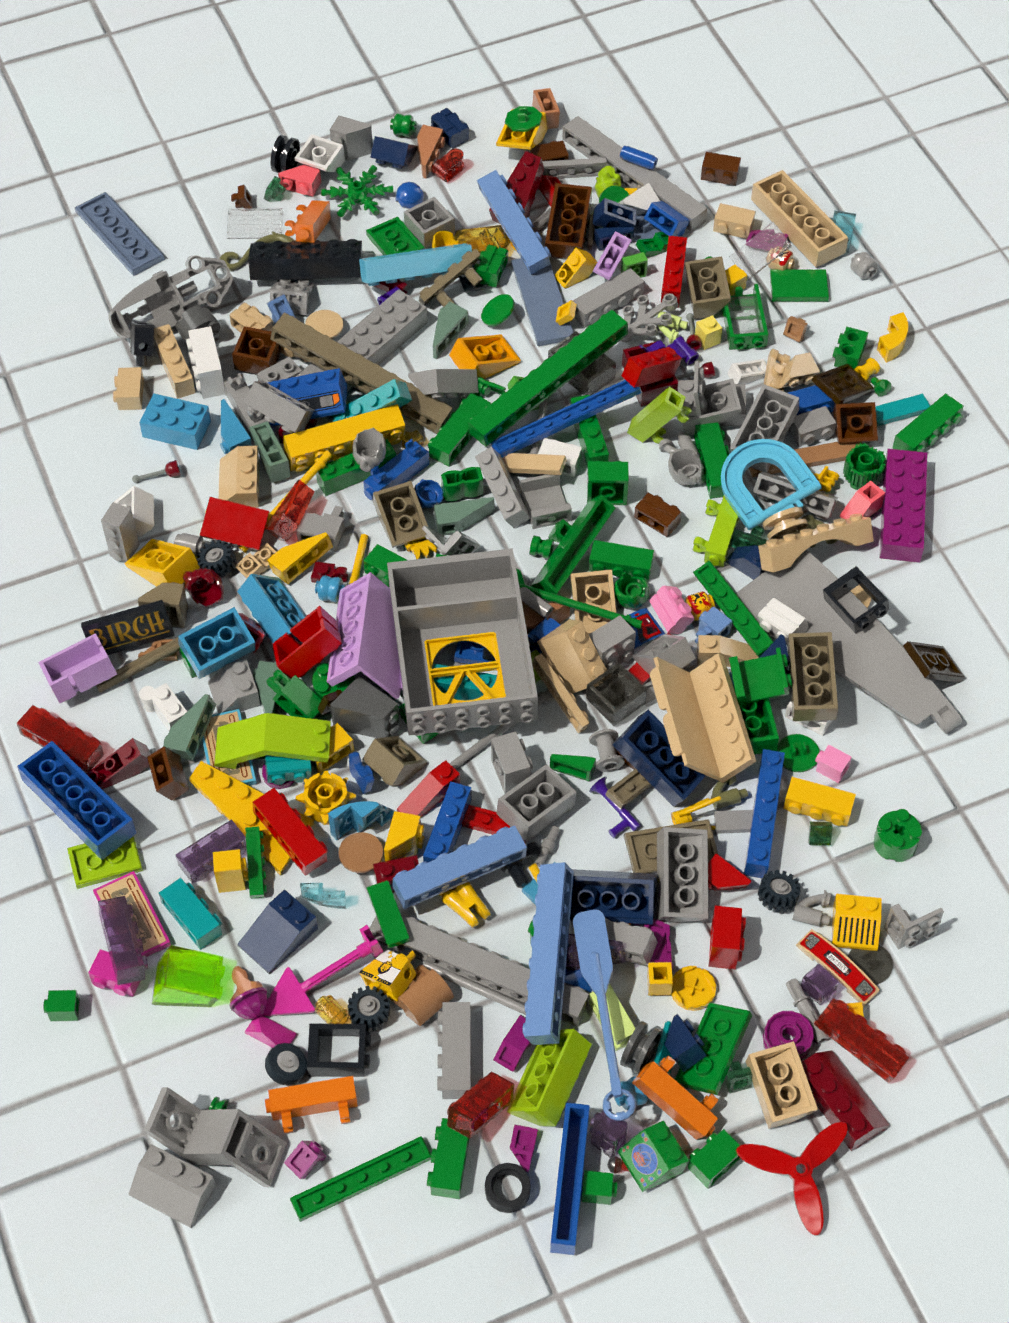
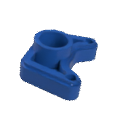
M353 752L349 754L350 773L355 778L361 792L365 794L372 790L374 783L373 773L368 765L363 766L360 754Z

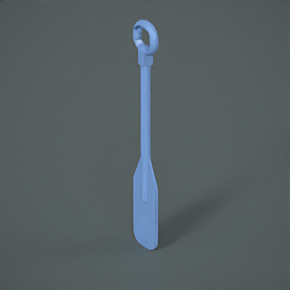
M589 910L578 913L573 919L580 971L597 996L612 1091L603 1100V1110L610 1119L623 1121L634 1113L636 1100L628 1090L622 1089L606 998V992L613 972V963L605 917L599 910ZM627 1096L626 1100L629 1110L626 1113L622 1111L617 1112L616 1115L612 1114L611 1102L609 1100L612 1097Z

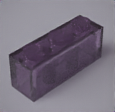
M231 819L177 853L175 856L178 866L192 884L201 881L214 871L213 852L240 849L242 855L247 850L246 837Z

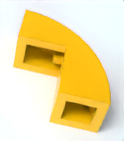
M904 312L890 316L887 328L889 334L879 337L877 351L886 363L895 359L904 348L908 333V321Z

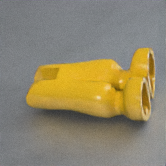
M470 882L439 894L442 897L443 903L455 911L472 928L476 927L479 923L470 911L471 908H474L483 919L491 915Z

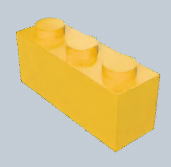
M792 777L783 809L794 814L800 813L810 816L815 820L829 821L837 826H848L856 794Z

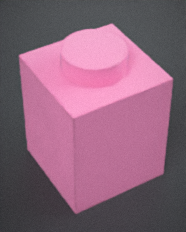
M828 745L825 751L821 750L816 757L815 762L818 763L816 771L839 783L848 770L852 757Z

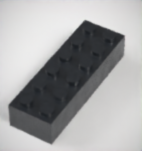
M332 239L329 241L316 240L314 243L296 242V240L292 242L274 241L273 243L257 241L251 243L248 258L250 280L361 278L359 259L363 258L362 240L349 239L347 241Z

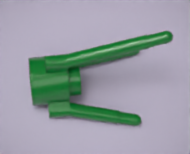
M477 377L478 393H474V395L483 398L482 396L489 395L491 390L502 394L506 388Z

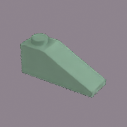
M450 301L438 313L433 341V358L435 359L442 354L468 325V310Z
M268 421L249 427L254 443L258 446L259 456L270 481L273 483L289 478V461Z
M259 661L258 668L253 670V679L256 682L263 712L276 714L278 704L273 700V697L277 693L267 685L266 680L269 677H273V673L280 669L276 663Z
M205 694L170 728L168 735L164 739L163 747L165 746L180 755L181 759L193 761L217 705L210 695Z

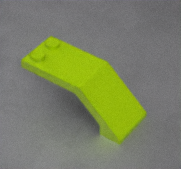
M264 713L217 728L214 766L236 769L237 763L265 755L327 763L329 759L331 721Z

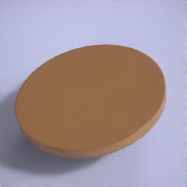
M359 832L351 834L342 841L339 847L340 862L351 872H369L373 870V864L381 862L383 858L381 842L369 833Z

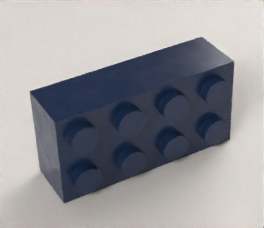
M649 709L638 716L612 744L673 807L684 801L706 776L684 766L682 755L677 757L672 754L664 725Z

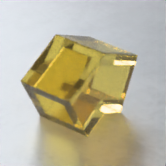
M417 430L413 432L405 431L402 439V448H406L405 443L410 439H413V442L416 441L421 446L424 445V437Z

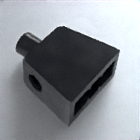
M130 322V352L136 355V366H147L148 356H153L154 325L149 322ZM144 342V348L139 349V345Z

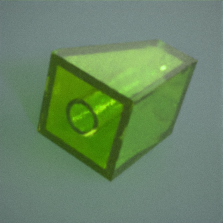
M170 945L157 962L152 1005L212 1007L217 1000L221 999L223 987L220 986L221 979L225 974L223 956Z

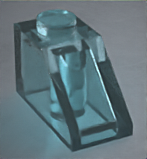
M834 210L833 218H829L848 236L846 253H849L856 214Z

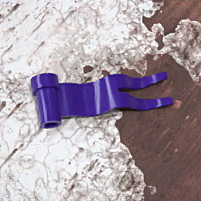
M682 336L676 338L668 346L662 340L646 348L640 345L641 349H644L646 353L670 347L683 358L687 365L694 363L699 358L697 351L692 349Z

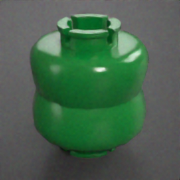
M398 113L394 116V119L391 118L390 123L393 125H390V130H393L395 136L403 135L410 137L413 132H416V127L414 126H417V122L414 121L412 115Z

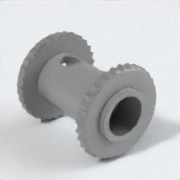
M613 729L599 730L589 738V742L598 748L600 760L596 762L595 768L601 772L619 769L625 763V759L616 754L615 747L612 745L613 741L618 738V732Z

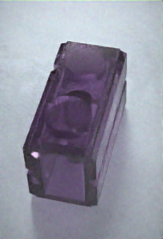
M604 1110L602 1113L597 1112L590 1122L592 1125L589 1131L592 1134L591 1144L598 1150H603V1153L609 1158L616 1157L618 1149L626 1144L628 1123L624 1120L615 1121L610 1119L604 1113Z

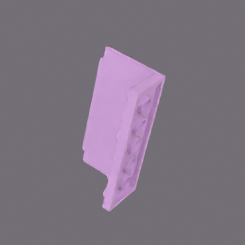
M370 572L340 590L336 621L342 644H340L337 650L331 652L327 683L333 687L361 671L391 696L398 699L403 688L390 588Z

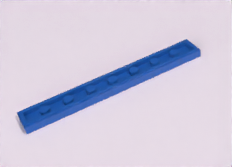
M623 380L491 442V446L503 458L641 394L640 387L634 388L626 380Z

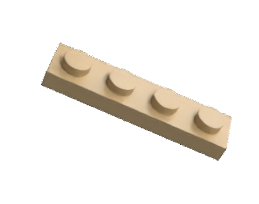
M542 653L534 658L532 666L579 734L587 728L589 718L585 711L580 710L576 704L577 701L571 692L569 693L564 687L563 679L553 671L550 660L545 658Z

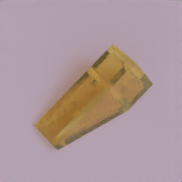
M501 225L456 230L455 235H453L456 241L459 240V244H470L472 251L477 249L479 253L485 251L489 244L497 246V248L507 249L511 242Z

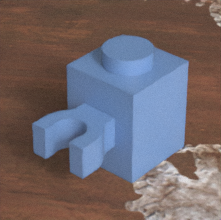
M713 606L708 612L704 611L700 615L699 631L696 633V636L720 635L726 637L731 633L732 620Z

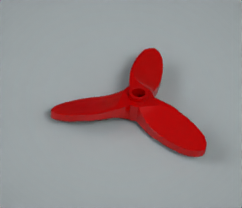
M836 1122L819 1132L808 1143L801 1155L796 1158L764 1145L744 1144L736 1148L737 1155L747 1164L769 1173L788 1175L793 1180V1196L799 1217L810 1234L815 1236L820 1234L824 1221L823 1207L819 1191L811 1174L814 1168L826 1161L838 1149L847 1134V1124L845 1122ZM797 1165H800L803 1168V1172L801 1174L798 1173L796 1170Z

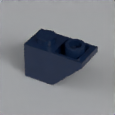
M676 1014L673 1017L664 1045L682 1071L685 1072L707 1055L701 1048L705 1045L697 1033L695 1035L692 1034L695 1029L688 1019L683 1021Z

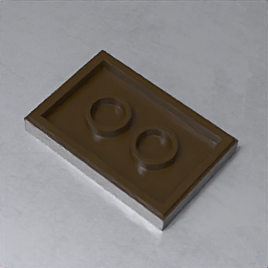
M849 364L814 375L811 380L836 404H844L868 395L874 389Z
M907 641L903 645L924 678L951 682H961L965 678L944 646Z

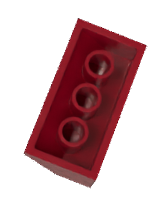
M832 1050L817 1052L801 1062L817 1107L831 1125L836 1122H845L847 1124V1134L843 1141L851 1151L890 1126Z

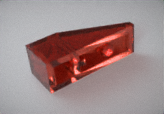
M298 479L266 524L265 530L278 540L288 542L298 528L315 491Z

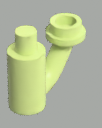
M660 312L657 318H659L662 314L666 312ZM671 314L672 324L669 326L658 325L659 330L669 338V343L671 344L679 336V332H676V330H679V328L687 329L688 322L682 321V317Z

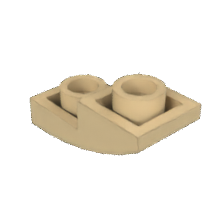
M266 543L254 555L251 553L247 554L235 567L246 578L250 574L260 575L270 568L267 560L276 551Z

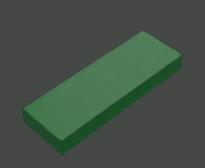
M388 880L366 887L388 949L410 942Z

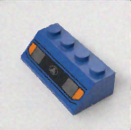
M340 368L267 382L314 409L315 411L310 419L346 412L347 382ZM269 422L271 427L281 425L277 422L275 424Z

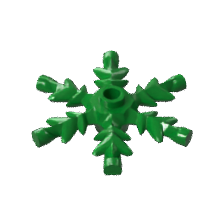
M371 165L368 172H362L363 177L359 176L360 181H354V177L351 178V172L345 173L341 167H337L335 171L340 175L337 179L343 181L341 184L348 185V187L343 189L339 186L338 189L330 186L331 190L321 189V196L331 195L330 198H334L338 195L339 197H342L344 194L348 195V198H344L342 200L344 202L338 205V207H342L337 212L339 217H343L347 210L352 211V205H356L355 203L364 204V210L366 211L369 208L371 213L376 216L379 214V209L375 207L378 203L372 201V197H367V194L371 193L376 196L377 193L384 196V192L393 193V186L384 187L385 184H380L376 187L375 184L372 187L366 186V184L372 183V179L377 177V175H374L377 171L375 165Z

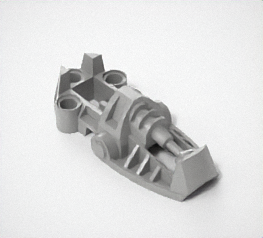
M194 255L187 258L185 262L186 269L170 277L167 271L163 270L153 274L151 279L143 282L126 294L109 312V322L112 329L119 337L130 338V330L127 325L133 322L132 319L139 315L144 316L150 313L154 318L147 322L153 324L154 328L167 324L173 327L176 326L177 320L179 322L182 320V314L193 306L202 304L208 307L219 306L233 281L226 262L221 259L202 258ZM193 259L199 261V267L196 270L191 267ZM218 268H222L225 272L224 277L221 279L216 275ZM207 270L213 281V287L183 301L182 298L198 291L197 286L193 280L178 288L176 285ZM211 293L215 294L216 296V302L214 304H211L208 301V296ZM144 300L145 304L138 307L137 311L128 314V312L121 314V310Z

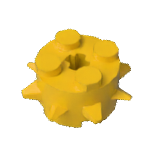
M324 771L322 775L317 773L309 779L305 778L304 792L295 798L297 801L305 804L306 811L303 816H310L323 825H330L328 813L356 799V794L346 789L348 778L342 779L334 773L330 775L328 771Z

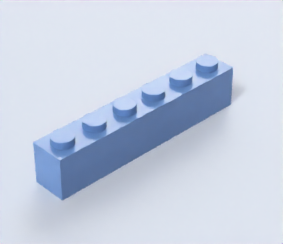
M494 170L478 179L477 183L481 193L530 274L532 275L550 265L549 257L551 254L546 246L543 247L540 243L542 239L539 233H534L532 230L533 224L529 217L525 218L523 215L525 211L522 205L515 202L516 196L512 189H507L505 177L499 175L497 170Z
M515 825L510 828L503 827L496 834L489 837L487 835L482 836L475 843L461 845L454 852L440 854L433 861H425L418 864L412 870H403L393 877V889L403 908L407 909L526 857L527 846Z

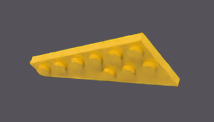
M200 761L189 777L190 782L206 799H209L216 806L221 815L223 814L229 820V823L245 840V828L259 826L260 831L263 830L261 844H264V852H262V857L281 875L291 858L253 812L252 802L264 793ZM299 812L301 821L312 828L314 820L308 816L304 817Z

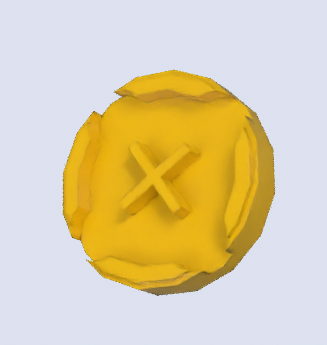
M687 966L674 974L671 996L678 1006L685 1010L697 1011L706 1008L709 1003H712L715 998L716 983L709 971L704 968L703 970L697 968V966Z

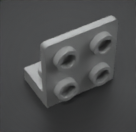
M291 279L277 280L270 289V301L285 294L294 314L307 315L308 296L314 289V283H309L308 280H299L298 282L291 281Z
M695 361L694 380L678 381V392L686 397L683 406H687L692 410L690 414L685 415L687 417L701 416L702 408H705L703 392H706V382L704 380V369L700 368L699 361Z
M425 525L422 527L427 533L425 537L431 543H436L439 546L437 550L442 555L451 556L474 553L480 546L476 540L458 530L450 535L447 540L437 531Z
M898 903L890 908L884 929L898 949L905 946L909 948L915 945L919 939L924 937L927 939L937 933L944 911L942 908H939L911 922L908 912L903 910Z

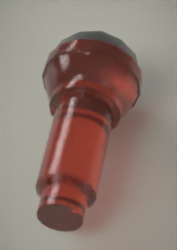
M615 1156L608 1160L607 1166L610 1172L616 1174L622 1171H629L621 1158Z

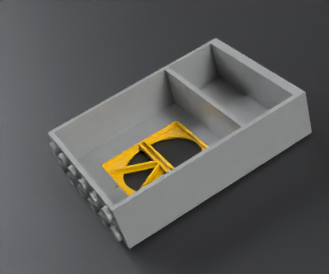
M513 548L387 563L408 735L421 736L426 733H444L450 730L463 731L468 728H486L492 725H509L517 722L529 723L533 720H538V695ZM458 641L478 643L488 649L496 660L493 662L432 669L433 661L439 651L445 646ZM498 671L497 679L492 688H489L476 673ZM465 674L484 694L482 697L467 701L454 699ZM455 675L446 693L441 692L433 680L436 677Z

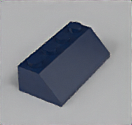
M572 869L574 876L570 920H573L575 915L580 912L599 910L604 914L605 918L612 922L653 925L657 898V874Z

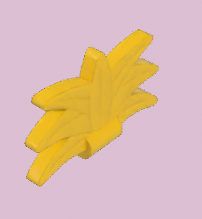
M427 538L404 544L408 552L412 551L416 559H420V552L426 558L429 557V549L437 552L436 546Z

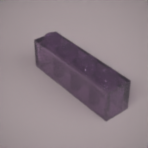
M125 896L98 901L99 918L117 985L145 980V970L148 969L147 957L141 954L144 951L142 940L136 937L139 931L137 922H132L131 919L134 917L132 904H127Z

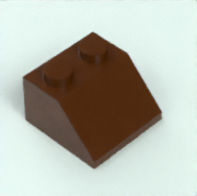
M875 402L835 405L833 412L838 444L878 441Z

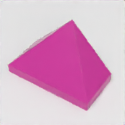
M262 1015L253 1018L245 1030V1034L272 1048L281 1043L291 1044L297 1036L295 1032Z

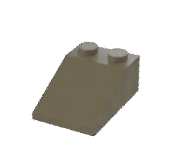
M411 481L373 492V504L392 548L426 538L425 535L427 533L422 527L424 525L428 527Z

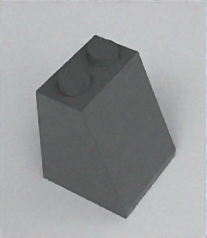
M359 676L330 704L333 725L338 723L346 732L373 738H384L396 734L399 730L398 703Z

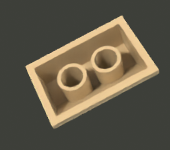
M237 446L220 459L218 499L259 508L260 459L258 446Z
M569 619L537 641L545 658H548L552 663L553 671L563 679L564 687L569 693L573 694L592 687L609 675L582 621Z
M794 1041L748 1055L745 1062L768 1129L791 1123L818 1110Z

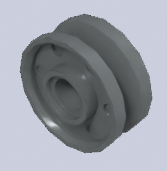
M641 1021L634 1030L620 1060V1065L626 1068L635 1060L634 1072L637 1074L650 1062L662 1035V1031L657 1028L649 1036L646 1035L648 1023Z

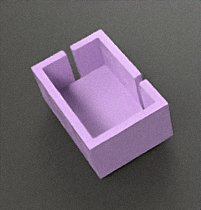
M96 633L38 662L59 704L76 696V692L80 691L82 693L117 675Z

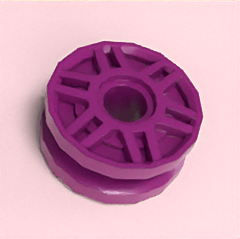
M794 1011L778 1012L767 1021L763 1034V1046L765 1049H769L794 1041L802 1061L810 1051L814 1038L813 1028L809 1020L800 1013ZM789 1034L793 1037V1040H786L783 1038V1035Z

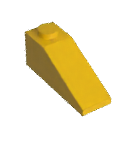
M324 532L282 547L267 561L272 572L288 585L333 548L329 535Z

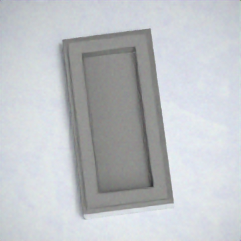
M753 810L714 811L716 834L750 832Z

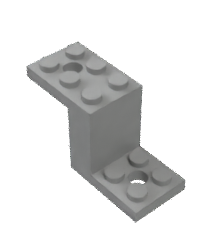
M168 1087L161 1088L143 1131L193 1165H232L263 1187L271 1186L287 1142L239 1109L200 1110ZM171 1115H174L175 1120L173 1127L170 1124ZM259 1148L262 1154L260 1160L257 1157V1151Z

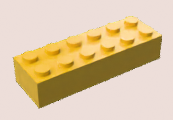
M398 404L285 435L283 451L289 461L290 471L296 470V472H300L314 465V460L320 458L326 450L332 454L328 461L353 453V441L357 434L371 428H375L382 433L385 440L388 439L391 445L398 444L403 440L405 423Z

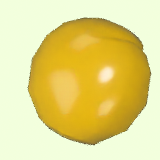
M439 231L433 236L432 248L459 244V240L456 241L452 232Z

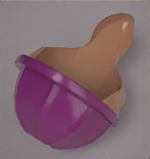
M235 966L232 971V980L237 985V990L230 999V1009L241 1018H256L266 1009L267 990L262 986L261 982L250 981L247 972L241 967Z

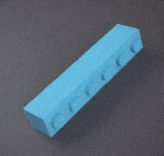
M463 243L359 259L361 279L368 286H376L381 281L395 283L397 279L401 278L407 281L414 280L415 276L420 275L422 278L432 277L433 273L445 275L449 272L448 268L456 262L458 264L463 260L462 256L466 252H472V247L470 244Z

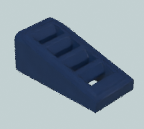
M634 228L595 229L594 242L599 251L605 250L616 231L623 236L626 235L627 238L631 239V243H633Z

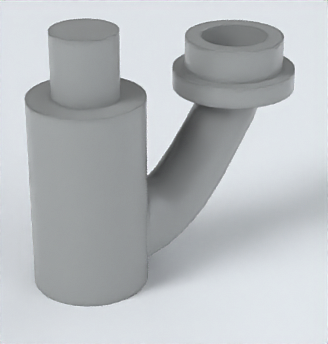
M684 432L678 433V445L680 448H687L693 453L696 451L700 456L690 436L685 435ZM668 438L663 439L659 443L661 452L671 453L678 450L673 447V442Z
M824 890L823 894L801 900L795 906L792 920L819 926L820 923L829 925L831 916L823 915L821 910L809 908V906L821 903V907L828 906L831 893H827Z

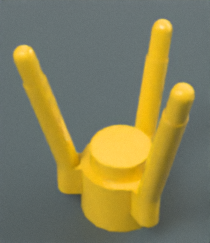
M721 797L706 798L684 809L671 812L673 825L693 822L692 812L720 801Z

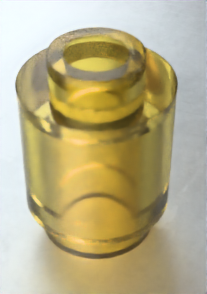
M324 995L317 1000L315 1012L327 1024H345L348 1021L349 1015L347 1010L332 995Z

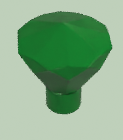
M877 377L871 379L875 394L879 397L885 396L890 391L891 382L888 380L878 379Z

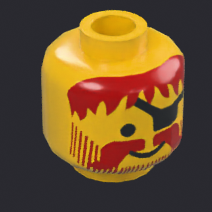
M704 591L688 595L685 599V603L691 607V614L694 617L693 621L699 620L700 615L704 611L708 612L713 606L715 607L712 596L710 594L707 595Z

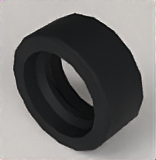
M498 1164L486 1176V1200L497 1211L504 1213L516 1212L523 1208L529 1200L531 1191L530 1179L526 1171L517 1164ZM504 1175L518 1178L522 1185L519 1197L511 1201L499 1199L493 1190L494 1182L497 1178Z

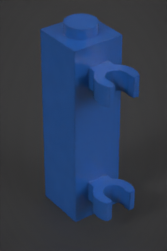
M410 439L405 443L406 448L380 469L378 466H375L370 471L371 476L363 481L365 496L369 500H373V492L409 481L429 465V452L416 441L413 442V439Z

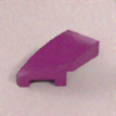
M514 1124L510 1150L521 1167L529 1173L538 1129Z

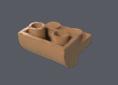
M422 964L415 969L416 976L405 992L398 997L399 1000L390 999L404 1010L408 1018L419 1026L424 1024L442 1008V1002H449L454 998L451 989L434 969L428 970Z

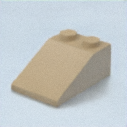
M612 570L573 573L570 575L573 600L616 613ZM574 609L575 620L582 621L588 634L611 621Z

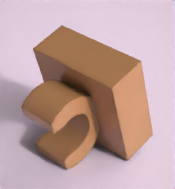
M790 316L783 335L800 342L803 340L808 323L801 318L797 319Z

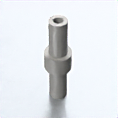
M552 826L547 838L542 841L541 851L535 861L537 866L543 865L548 854L552 853L555 847L554 842L560 832L558 827Z

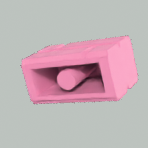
M664 585L649 601L666 631L672 634H681L687 628L686 626L690 625L694 620L691 614V607L682 599L680 589Z

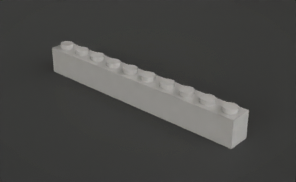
M577 116L563 126L562 140L589 159L606 158L607 166H613L615 173L620 174V181L629 188H637L638 190L649 183L660 201H664L690 219L687 230L692 232L706 222L707 207L655 170H649L620 158V152L623 147L601 133L600 130L591 126L587 121Z
M401 915L410 942L392 947L393 949L402 952L405 947L413 950L416 959L423 962L429 961L525 1004L528 999L527 980L530 978L529 968L524 967L516 960L510 961L502 958L497 952L483 950L475 943L464 942L454 934H445L435 926H426L414 917L407 918ZM375 917L370 930L379 943L386 945L377 917ZM564 983L562 1021L576 1027L578 1026L589 1000V994L584 989L571 987Z

